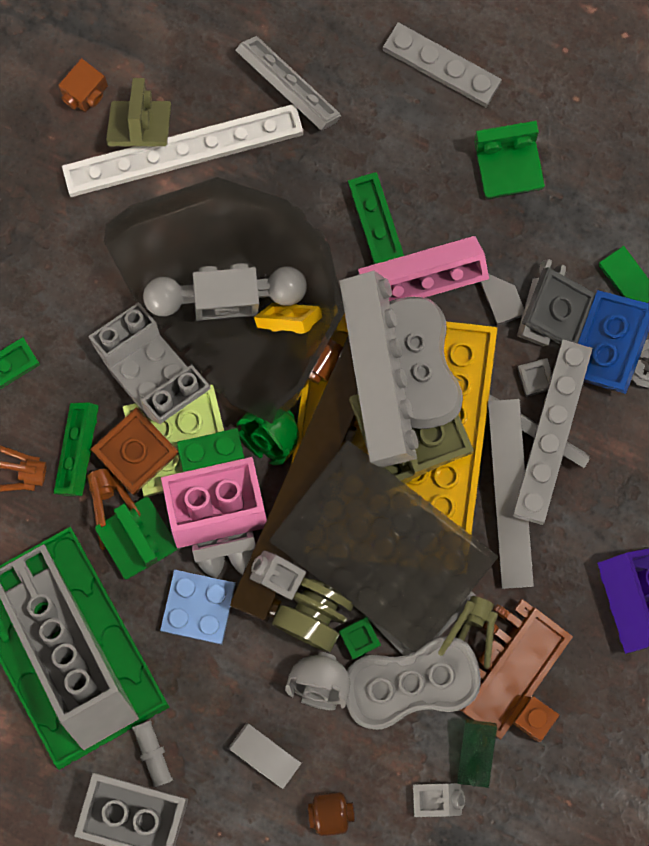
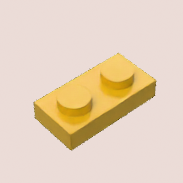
M271 303L254 317L257 328L271 329L274 332L281 330L294 331L297 334L310 331L312 326L323 318L320 306L296 304L282 306L277 303Z

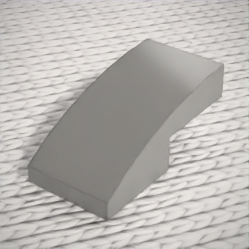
M248 723L245 724L228 747L229 750L282 789L302 764Z

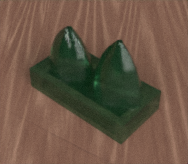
M465 719L457 784L489 788L497 723Z

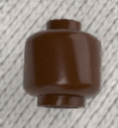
M342 792L317 794L313 798V803H308L310 829H315L319 836L345 834L349 828L348 822H355L353 802L347 803L346 797Z

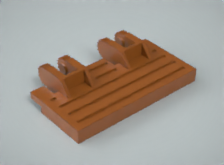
M520 599L513 609L524 617L522 621L498 604L493 609L500 618L506 620L514 627L507 635L494 624L493 636L503 642L505 646L503 647L493 639L490 667L487 668V672L479 668L481 677L479 693L470 705L460 710L500 740L573 638L572 635L523 599ZM484 623L483 628L486 629V630H487V623ZM485 650L480 656V658L477 660L483 666Z

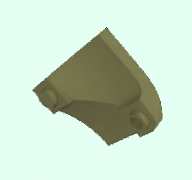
M359 394L351 396L349 401L367 447ZM459 414L451 422L439 427L428 429L412 428L417 435L419 443L418 448L415 449L417 459L383 468L370 463L381 491L384 492L411 482L412 479L472 454L474 450Z

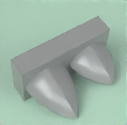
M253 531L194 544L192 545V552L195 563L198 562L199 567L204 573L212 578H217L221 573L225 562L224 556L227 555L234 568L243 575L256 543Z

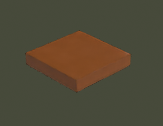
M137 407L91 448L92 452L133 496L179 454L177 449Z

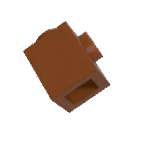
M82 58L59 84L63 95L61 99L70 108L75 110L78 107L85 113L90 107L94 108L103 98L104 90L108 87L105 76Z

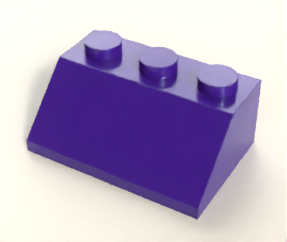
M648 548L627 552L598 562L601 581L606 589L610 610L614 615L619 632V640L623 645L625 654L649 648Z

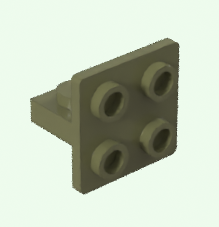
M133 78L130 101L111 102L106 138L107 145L121 147L167 146L171 102L152 101L151 90H146L145 78Z

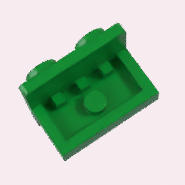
M149 497L134 503L140 512V516L135 508L130 510L124 503L114 509L116 515L105 520L106 525L104 527H101L100 524L95 527L97 534L125 580H129L178 550L174 538Z

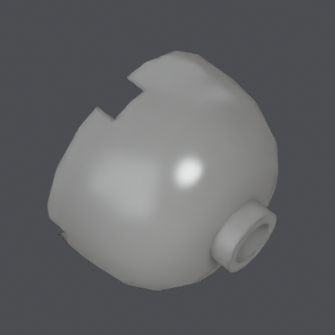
M320 652L318 655H310L300 659L293 666L285 691L292 698L294 693L302 696L301 703L311 707L335 710L337 704H341L343 709L347 703L351 682L348 672L341 663L336 661L334 655Z

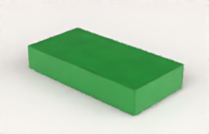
M622 246L599 262L598 266L622 297L649 303V278L625 246Z

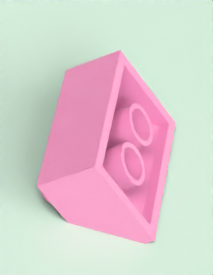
M253 457L161 477L171 531L177 548L260 530L266 524L267 519Z

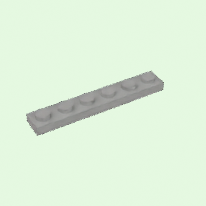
M562 340L513 517L540 525L545 523L593 348L567 340Z

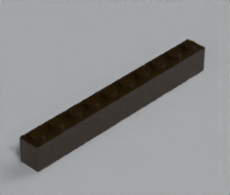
M349 335L230 603L231 607L265 622H268L270 617H275L282 601L278 599L280 594L250 579L252 565L263 551L273 553L292 564L295 558L298 560L302 558L307 546V542L303 541L307 530H314L320 516L319 513H316L320 501L326 502L332 489V485L329 484L333 472L339 473L345 456L341 455L345 444L351 445L357 432V428L353 426L356 416L349 401L351 396L358 394Z

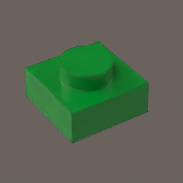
M367 617L339 631L353 660L381 646Z

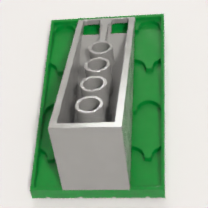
M71 527L0 565V663L58 770L131 730L132 727L140 725L156 714L170 708Z

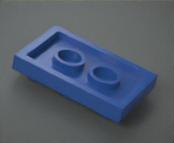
M597 290L578 341L580 345L593 348L584 378L585 383L624 394L627 393L649 333V303Z

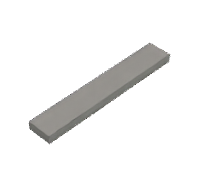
M520 399L488 401L502 589L534 587L529 521L513 517L525 473Z

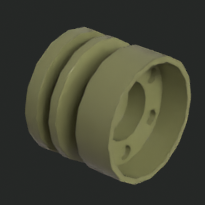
M303 578L298 587L303 590V593L296 592L292 599L297 603L296 607L280 605L271 624L317 649L331 653L339 633L331 628L329 623L332 620L345 624L347 618L338 613L336 609L339 608L351 612L354 604L335 588L316 579Z

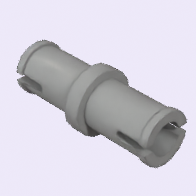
M150 720L134 726L132 729L142 752L140 755L141 761L145 760L155 788L172 781L173 778L163 756V753H165L164 747H160L151 724L152 721Z

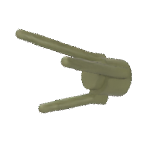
M471 596L469 601H466L461 615L444 640L438 655H444L461 627L462 630L458 638L464 641L471 625L483 628L484 623H487L484 668H489L492 655L494 624L498 616L497 613L492 612L494 604L484 598Z

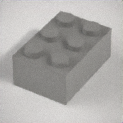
M93 773L74 837L106 846H176L188 799Z

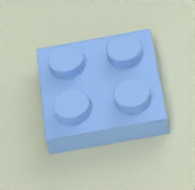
M174 570L160 631L222 645L236 583Z

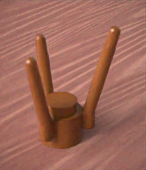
M0 445V452L23 460L20 464L0 461V468L19 471L18 480H24V483L0 485V492L14 490L35 491L36 485L43 486L47 462L40 461V457L29 456Z
M99 469L87 475L93 499L96 526L98 524L101 527L106 525L102 500L114 496V489H117L129 509L135 508L140 516V512L122 486V483L116 476L112 477L109 469ZM98 535L100 549L104 550L106 547Z

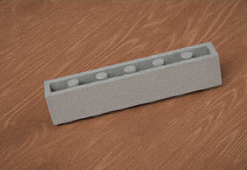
M376 271L339 280L370 463L383 468L417 459L415 449L418 448L419 443L417 435L411 427L410 418L413 417V409L410 401L406 399L405 387L408 386V380L404 369L401 368L399 357H402V347L400 341L395 336L394 327L397 326V318L394 310L390 308L389 297L392 296L388 279Z

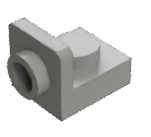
M263 551L252 565L250 579L292 600L306 571L273 553Z
M460 783L413 785L414 817L462 815L465 795L461 790Z

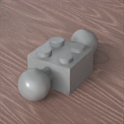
M244 263L230 265V269L217 270L216 266H205L199 268V272H193V285L180 286L169 277H157L151 280L144 289L143 300L147 309L157 316L172 315L180 308L181 304L194 303L196 321L250 317L257 315L259 298L271 297L274 302L282 306L297 304L304 297L307 284L304 275L296 268L289 266L276 269L269 279H257L256 267L249 268L248 264Z

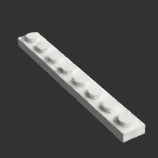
M292 104L168 137L167 146H134L62 166L69 195L74 197L303 135V129L297 108Z

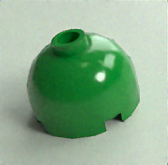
M274 404L254 406L237 422V426L242 428L239 431V436L245 446L260 459L263 457V454L271 458L272 460L269 464L282 465L291 456L298 444L299 431L292 412L285 407Z

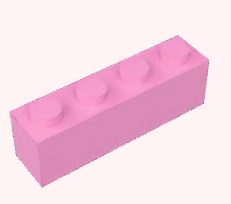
M476 236L358 269L359 275L376 271L388 279L392 289V296L389 297V302L404 297L425 298L489 279L485 253Z

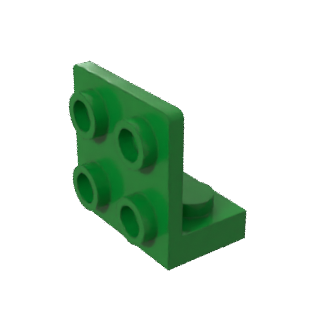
M537 121L476 131L474 145L486 199L544 189L545 184L536 144L539 133Z

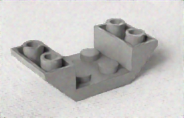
M139 302L88 336L112 376L146 417L158 424L163 423L211 389L210 385L193 365L187 367L161 337L157 323Z

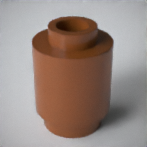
M322 336L320 341L316 340L301 364V367L305 370L303 376L316 384H319L320 381L327 382L343 347L326 336Z

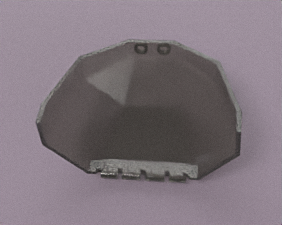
M216 177L131 205L106 224L104 243L134 300L137 303L139 302L143 308H147L143 300L144 289L151 280L157 277H169L180 286L193 285V272H199V268L205 266H216L217 270L230 269V265L244 263L248 264L249 268L256 267L257 279H269L270 275L280 267L289 266L299 270L306 279L307 289L302 300L296 305L320 306L323 316L306 333L297 334L294 331L285 330L274 332L271 329L257 328L255 316L196 321L194 303L181 304L180 308L169 316H157L149 310L147 311L157 323L159 330L164 329L167 325L170 326L164 335L180 352L188 347L191 348L184 357L200 374H203L208 369L211 370L205 377L206 381L214 386L218 394L224 392V397L232 405L273 424L296 404L345 313L330 245L327 243L324 233L317 228L314 229L308 223L305 214L297 206L293 207L286 199ZM271 297L259 298L257 314L271 303L276 302Z

